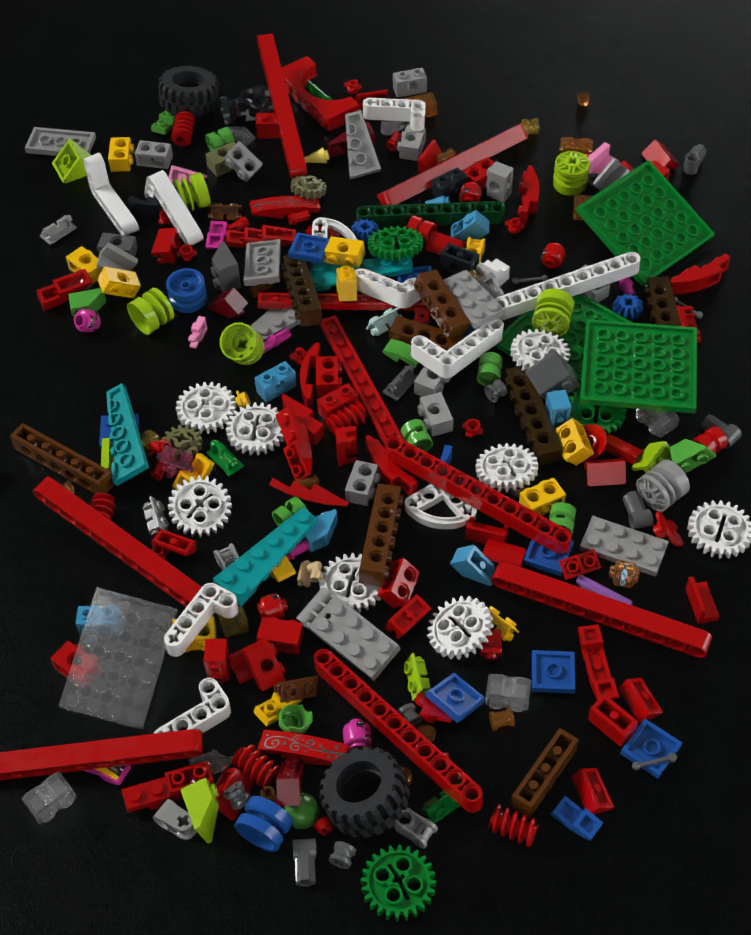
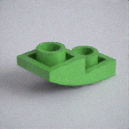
M166 110L159 114V120L151 125V131L166 135L173 128L176 115Z
M390 339L382 353L394 361L398 362L401 359L413 366V368L419 363L411 357V345L399 340Z

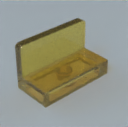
M238 606V613L233 618H224L218 615L226 638L249 631L248 621L242 606Z

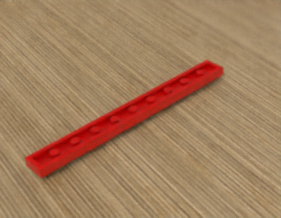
M259 293L258 308L292 309L289 293ZM317 294L322 310L375 311L397 308L366 294H357V301H339L338 294ZM421 298V300L409 308H400L398 311L409 312L414 311L416 307L426 308L427 306L424 305Z
M336 315L322 319L320 327L335 355L338 356L339 363H342L345 374L357 392L359 400L384 446L387 438L391 436H397L404 440Z

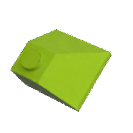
M68 139L52 164L62 182L68 183L87 176L83 159L91 155L72 139Z
M203 778L180 790L194 829L207 843H210L213 839L219 807L216 798L219 796V793L214 783L210 784L206 778Z

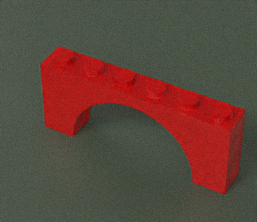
M308 56L282 67L288 94L296 102H299L303 109L307 110L312 118L316 119L328 132L346 124L345 114L360 110L359 104L351 96L340 100H324L312 96L304 89L307 81L317 76L316 63Z

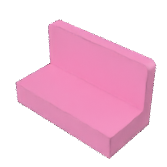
M604 142L587 157L590 162L589 174L596 172L600 175L614 158L609 155L610 145Z
M171 165L168 178L172 183L173 180L178 179L181 184V178L184 177L187 183H190L189 176L199 172Z

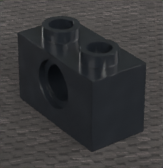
M457 167L431 180V196L435 199L445 195V197L452 199L460 195L461 187L464 183H467L468 176Z
M448 243L440 253V268L454 274L467 270L472 276L475 275L476 265L479 264V254Z

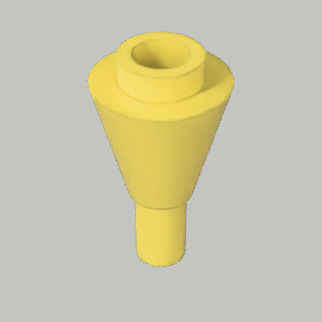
M323 147L304 157L305 163H327V160H329L328 150H324Z

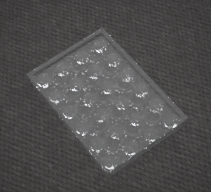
M97 587L63 690L59 708L143 730L166 651L164 636L173 625L178 609Z

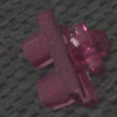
M165 445L162 453H158L156 458L160 462L169 465L162 466V470L167 472V478L172 479L174 474L178 475L180 470L177 468L192 472L194 468L191 465L193 455L182 451L180 458L176 459L174 455L177 449Z

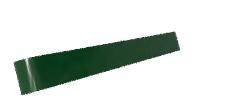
M500 201L360 206L356 209V221L359 222L360 219L366 220L368 218L369 221L374 220L379 228H390V226L396 228L397 226L407 227L411 217L418 216L423 218L424 222L428 220L436 223L437 226H452L467 214L477 210L490 221L489 224H501L505 220L506 206Z

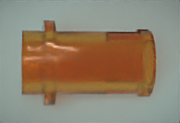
M316 474L296 480L297 483L308 489L312 488L314 484L320 486Z
M271 786L263 787L264 791L261 790L260 792L261 797L277 804V796Z

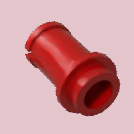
M395 131L387 141L386 145L390 151L397 150L398 142L401 140V133Z
M308 210L298 213L291 212L288 215L290 225L310 220Z
M245 216L239 217L237 221L228 225L227 229L234 228L233 230L240 231L248 227L249 221Z
M166 439L156 442L151 441L147 447H153V449H148L149 453L167 454L171 450V443Z
M167 456L159 457L154 470L150 474L151 477L161 481L167 468L171 467V459Z

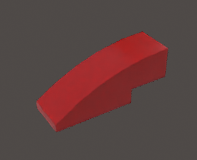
M86 269L52 280V285L37 290V296L44 311H47L68 301V294L84 291L92 284V281Z
M285 394L282 395L283 409L287 406H293L299 423H305L310 442L316 445L325 436L324 424L314 419L313 410Z

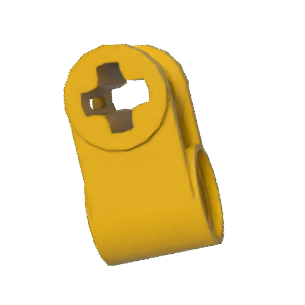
M468 237L466 249L479 254V263L484 254L485 239L478 240Z

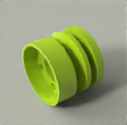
M567 151L557 156L553 176V187L556 191L563 195L575 196L586 190L590 168L587 156L576 151Z
M201 172L190 175V183H187L184 177L181 178V184L178 179L173 180L174 188L190 211H194L195 202L199 209L211 205L208 188Z
M154 287L142 294V298L138 297L127 304L128 313L132 321L140 331L147 335L157 330L160 325H164L174 318V311L170 302L160 290Z
M551 288L542 291L537 297L532 317L534 329H538L539 332H542L544 329L547 334L552 332V336L565 334L569 330L574 309L572 296L561 289Z
M233 323L222 332L220 348L234 362L241 365H251L262 357L264 340L249 325Z

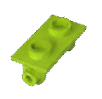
M412 653L404 663V672L407 674L408 690L411 692L412 700L415 701L418 693L426 696L427 691L431 687L429 678H421V676L427 675L425 661L421 657H415L414 653Z

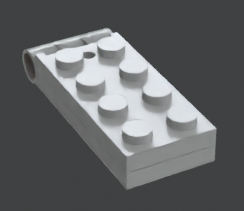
M325 587L319 590L296 617L300 623H303L305 627L373 681L376 680L400 651L397 643Z

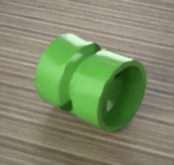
M228 127L219 129L217 133L214 131L205 136L210 151L233 141L235 143L232 132Z
M486 352L480 356L477 381L481 385H492L496 379L500 380L503 359L499 354Z
M410 420L402 426L401 433L405 441L425 452L432 448L433 441L422 420Z
M292 497L285 502V507L280 506L274 510L272 517L279 527L301 508L304 507L306 510L307 508L299 498Z
M555 503L551 506L549 520L570 531L572 536L576 509L568 503Z

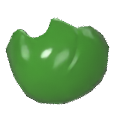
M290 704L284 706L278 715L279 725L285 732L303 734L313 721L312 711L307 712L303 705Z
M302 793L300 806H284L285 811L292 817V825L296 829L312 827L319 819L320 809L318 803L310 794Z

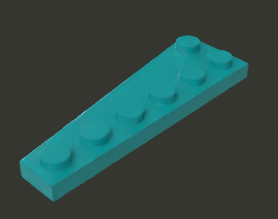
M407 256L408 259L401 258L400 261L397 258L394 261L391 258L385 260V258L363 259L360 268H351H354V271L357 269H367L385 277H394L413 273V260L410 256ZM327 262L309 264V272L316 292L330 290L332 286H336V268H340L342 265H334Z
M122 383L106 392L109 413L108 422L111 426L109 437L112 441V448H110L111 455L113 456V463H111L112 480L116 486L149 468L127 389Z
M304 507L215 576L213 582L232 592L236 596L238 606H243L257 590L259 584L270 576L269 573L282 563V559L288 553H291L296 545L317 524V518Z

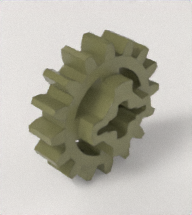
M302 175L292 179L290 189L291 192H295V195H300L301 198L306 197L309 199L310 197L315 199L316 197L321 198V196H325L327 186L321 179L317 180V177L309 175L305 177Z
M178 425V429L172 427V432L166 431V437H162V439L168 440L172 448L164 455H168L170 459L175 458V462H178L179 459L186 462V458L193 460L192 455H196L198 450H202V437L200 432H196L194 427L189 429L188 425L185 428Z

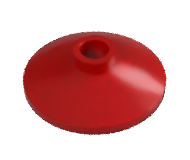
M588 424L584 426L590 444L593 443L591 447L594 454L586 460H593L604 451L607 444V435L599 425Z

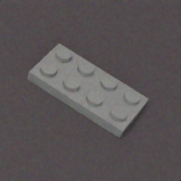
M34 127L25 146V151L32 154L57 156L67 140L72 139L90 154L96 135L95 132Z
M280 239L247 243L244 269L245 286L274 284L280 281Z
M467 270L443 280L474 329L505 315V309Z
M592 516L579 551L587 552L595 549L597 557L623 566L626 565V567L656 577L669 541Z

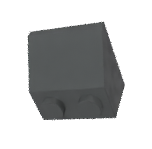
M221 242L212 258L213 267H211V272L215 277L213 279L214 287L223 293L232 288L236 290L241 288L238 263L225 242Z
M556 350L525 371L535 389L545 401L547 392L566 390V393L569 394L581 385L577 371Z

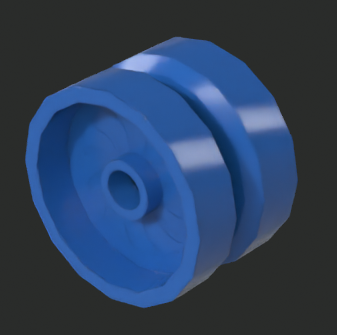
M189 268L179 269L168 277L166 281L169 302L174 310L181 313H192L200 310L206 304L205 281L199 271Z
M252 796L244 807L246 813H242L239 816L234 827L243 838L253 845L267 851L276 852L283 842L282 834L288 833L293 824V819L288 812L276 803L260 796Z

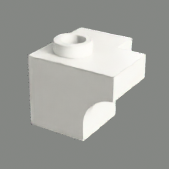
M495 259L493 262L489 260L485 263L480 262L476 265V278L479 279L492 272L493 275H496L495 278L501 286L509 279L510 266L498 259Z

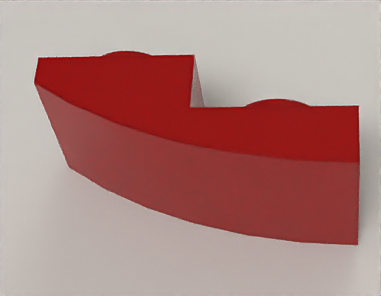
M595 549L558 561L565 580L602 568Z

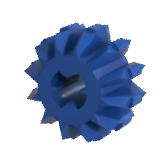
M367 218L366 220L360 219L359 222L355 221L351 231L357 240L364 241V245H368L369 235H373V232L378 233L379 227L378 224H375L374 220L369 221Z
M624 293L622 296H617L616 300H614L613 312L631 322L638 320L643 312L642 300H639L638 296L626 295Z

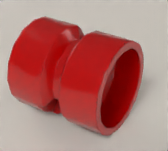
M412 216L406 229L412 228V231L417 230V233H421V236H423V242L427 244L431 230L437 231V224L428 220L424 222L423 218Z
M716 426L710 427L704 434H700L692 440L693 442L705 445L714 453L719 452L728 445L725 433Z

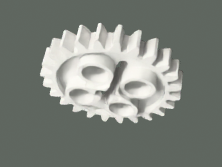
M528 329V333L522 331L521 335L517 334L516 339H513L510 355L513 356V361H517L516 366L522 365V370H526L554 350L568 362L570 349L567 348V343H563L564 339L558 340V335L552 336V332L547 334L544 329L542 332H539L538 329H535V332Z
M203 382V386L197 383L196 388L190 386L189 392L183 391L184 396L180 395V401L176 402L178 420H180L181 425L185 424L189 428L199 429L200 434L203 430H206L207 434H209L210 429L217 432V427L224 429L223 424L229 422V416H233L234 411H236L235 396L232 395L231 390L227 391L226 386L221 388L220 383L216 386L213 385V382L210 385H206V382Z
M254 402L253 407L246 404V409L239 407L240 412L234 411V416H229L230 421L226 423L228 441H230L231 446H235L236 450L242 449L243 454L246 451H249V455L256 452L259 456L260 451L267 454V449L274 451V445L279 447V441L284 442V436L276 418V414L279 412L277 407L271 409V404L267 405V407H264V403L257 406L256 402Z
M508 443L505 444V447H502L500 444H498V448L491 446V451L484 450L485 455L480 454V459H477V464H475L479 481L484 482L487 486L490 485L492 489L497 487L498 492L502 488L506 492L509 491V488L516 491V487L523 488V484L530 485V481H534L535 476L538 475L537 457H534V452L529 453V448L523 450L522 445L516 448V444L509 447Z
M200 475L197 480H194L191 476L189 483L184 479L183 486L177 484L178 491L172 490L174 497H169V502L172 503L168 504V510H172L169 512V517H174L172 523H178V530L184 528V534L191 531V537L198 533L201 538L204 532L209 537L211 530L216 534L217 526L223 529L222 522L228 523L227 516H231L229 509L232 508V503L229 502L231 497L227 495L228 490H222V483L216 485V479L209 482L208 476H206L205 480H202ZM197 491H203L204 495L197 496L195 495V493ZM212 503H216L219 505L215 509L209 507V505ZM184 504H189L191 506L189 509L181 508V506ZM200 516L205 518L203 522H197L195 519Z
M712 500L710 506L704 502L703 508L697 506V510H693L689 518L688 536L693 537L692 543H698L697 549L704 548V554L709 551L711 552V557H713L716 553L719 559L722 558L723 554L729 559L731 553L737 557L739 552L744 553L745 548H749L751 542V521H748L750 516H743L745 510L738 511V505H735L733 508L730 507V502L723 505L722 500H720L719 504L716 505ZM725 516L726 520L719 542H715L722 517Z
M354 553L351 554L350 558L344 554L342 560L336 557V563L329 561V567L324 566L323 578L319 580L320 589L325 587L352 609H357L358 613H361L362 607L368 611V604L375 606V600H381V597L377 595L380 586L359 583V568L362 554L358 558H355ZM358 569L355 573V581H353L354 571ZM349 586H351L350 595H349V597H347V595H348V593H349Z
M460 596L459 601L452 598L451 604L445 602V608L438 607L439 614L433 613L435 619L429 620L432 626L427 628L430 632L427 637L430 639L432 647L437 653H441L443 657L448 656L452 659L455 655L460 660L461 655L464 654L468 658L470 651L476 654L475 648L483 649L481 643H488L486 636L492 635L490 629L494 625L491 622L493 620L491 612L477 598L472 600L468 596L466 601L463 596ZM450 618H453L471 637L466 636L458 626H455Z

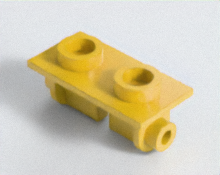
M490 605L488 609L493 617L491 622L493 625H497L495 630H502V639L510 642L514 637L513 631L519 633L515 628L517 624L508 617L505 620L498 616L500 612Z

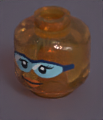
M617 560L615 566H610L609 577L612 578L615 586L631 588L638 582L640 568H637L634 562Z

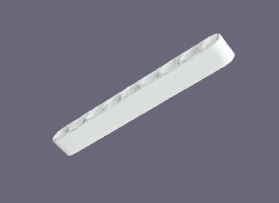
M628 252L497 297L495 300L505 309V315L497 319L505 320L534 310L538 295L546 289H561L571 296H575L633 276L639 272L640 255L636 252Z

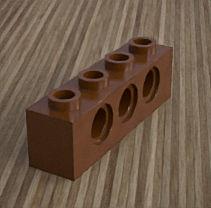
M432 270L419 273L414 283V288L422 298L424 305L431 312L432 317L436 320L440 330L447 339L465 335L471 322L438 271Z
M399 316L396 317L389 330V341L390 339H395L411 345L412 338L420 335L428 338L446 351L464 339V335L447 339L440 328Z
M561 728L558 729L513 793L511 799V807L523 815L525 814L527 818H531L575 754L579 739Z

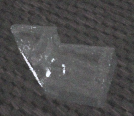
M228 127L232 132L234 140L236 142L240 141L244 146H247L255 139L254 135L245 127Z
M213 749L212 752L189 759V764L194 765L208 761L213 776L230 767L233 757L224 756Z

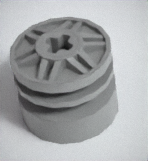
M662 460L651 471L640 477L636 483L637 491L640 493L642 500L650 508L660 512L665 511L675 501L689 492L690 489L689 480L685 472L670 460Z

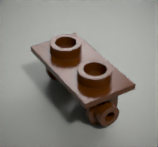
M220 203L208 205L210 210L208 218L212 219V221H224V215H227V221H237L239 217H242L243 209L241 205L235 203L229 205H222Z
M318 676L278 682L274 685V692L280 695L281 703L316 697Z

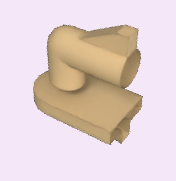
M308 560L301 562L297 577L299 586L304 585L308 588L311 581L319 582L323 578L321 562L315 561L311 563Z

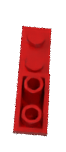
M531 165L528 166L527 172H523V182H520L518 192H521L522 206H519L517 216H520V221L524 224L527 223L529 214H536L538 209L539 181Z
M725 253L701 268L694 265L684 270L680 275L672 277L670 283L673 294L691 293L718 283L722 273L728 269L730 256Z
M287 406L276 414V418L287 444L283 448L295 482L299 483L311 475L312 450L305 423H299L293 406Z
M367 435L366 450L370 463L378 465V473H381L380 479L387 485L401 486V489L409 496L418 492L417 480L405 473L399 465L388 460L385 456V447L377 439Z
M208 761L165 773L163 778L121 789L127 813L149 807L150 810L159 808L167 799L173 802L181 800L183 796L180 789L203 778H206L210 784L213 783L214 780Z

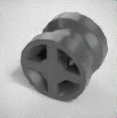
M496 379L492 385H487L484 388L486 396L492 402L498 401L499 397H504L508 392L505 384L499 379Z
M413 703L406 704L397 710L414 727L422 722L423 718L416 712V707Z
M242 782L234 783L223 793L225 799L230 800V806L233 810L244 807L252 797L249 792L244 790Z
M337 841L334 844V853L329 857V862L339 868L349 869L352 864L351 857L355 856L356 849L348 843Z

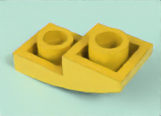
M274 692L271 699L255 707L254 713L268 727L278 721V715L284 706L290 704L298 705L302 699L281 703L280 695Z

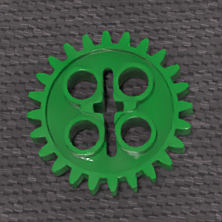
M390 226V229L384 227V230L378 229V233L373 232V235H369L368 250H370V254H373L374 257L378 256V259L384 257L385 260L391 258L394 261L397 258L400 261L401 258L408 259L407 256L414 257V254H419V251H422L423 236H421V233H417V230L412 231V228L406 229V226L403 228L399 226L393 228Z
M579 386L570 392L571 396H568L571 405L570 419L577 420L583 426L588 424L599 425L604 429L607 436L611 431L616 432L617 427L622 426L621 421L625 420L627 409L597 406V423H594V405L580 404L581 387ZM587 414L590 418H584L582 415ZM601 416H606L609 420H603Z
M399 844L397 850L394 851L393 847L389 845V852L387 853L381 848V856L372 854L374 862L367 861L366 866L368 869L362 870V874L365 877L361 878V884L365 886L361 889L362 894H367L364 897L365 902H371V910L378 907V916L385 912L386 920H389L391 915H395V920L398 922L400 915H403L404 919L408 921L409 913L416 918L417 909L424 912L425 906L423 903L430 905L431 899L429 896L435 895V890L432 889L436 887V881L432 880L435 878V871H430L432 864H425V855L420 858L418 857L419 850H416L413 854L410 853V846L405 851H402V847ZM401 864H406L409 868L401 871L397 867ZM389 865H391L394 869L395 876L398 882L402 883L403 891L407 895L409 900H406L404 898L399 884L397 882L395 883L394 875L388 868ZM379 875L389 877L386 881H379L377 879ZM411 884L420 886L416 891H412L408 887ZM395 894L399 896V899L393 902L388 897Z

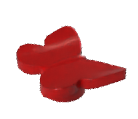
M660 511L656 512L657 524L653 526L656 536L661 539L668 537L675 546H682L684 543L681 536L676 532L677 525L671 520H666Z
M418 693L416 695L415 703L422 707L420 715L424 721L428 723H434L436 720L452 722L453 719L425 697L424 694Z

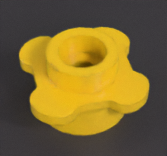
M237 390L238 397H235L238 407L246 409V404L251 405L249 397L245 391L240 393Z

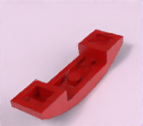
M317 342L305 355L300 369L302 399L305 406L311 410L314 393L313 384H309L311 368H316V357L321 355L320 343Z
M599 624L578 627L582 656L596 700L598 701L604 694L611 700L619 699L615 680L611 677L604 653L603 638Z

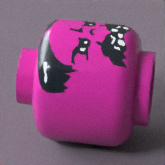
M81 309L75 315L74 323L79 331L91 333L99 329L101 318L95 310Z
M352 719L343 728L344 744L350 746L349 750L355 748L362 750L363 747H369L372 743L371 727L361 719Z

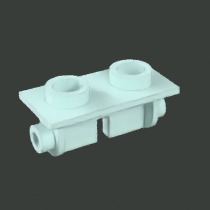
M390 308L383 313L384 315L380 317L374 316L369 320L366 329L371 328L370 331L373 336H379L388 331L386 324L391 328L397 316L403 317L397 313L400 308Z

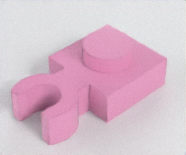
M198 316L196 322L192 324V334L188 338V341L191 342L190 348L197 349L199 342L202 341L207 331L205 317Z

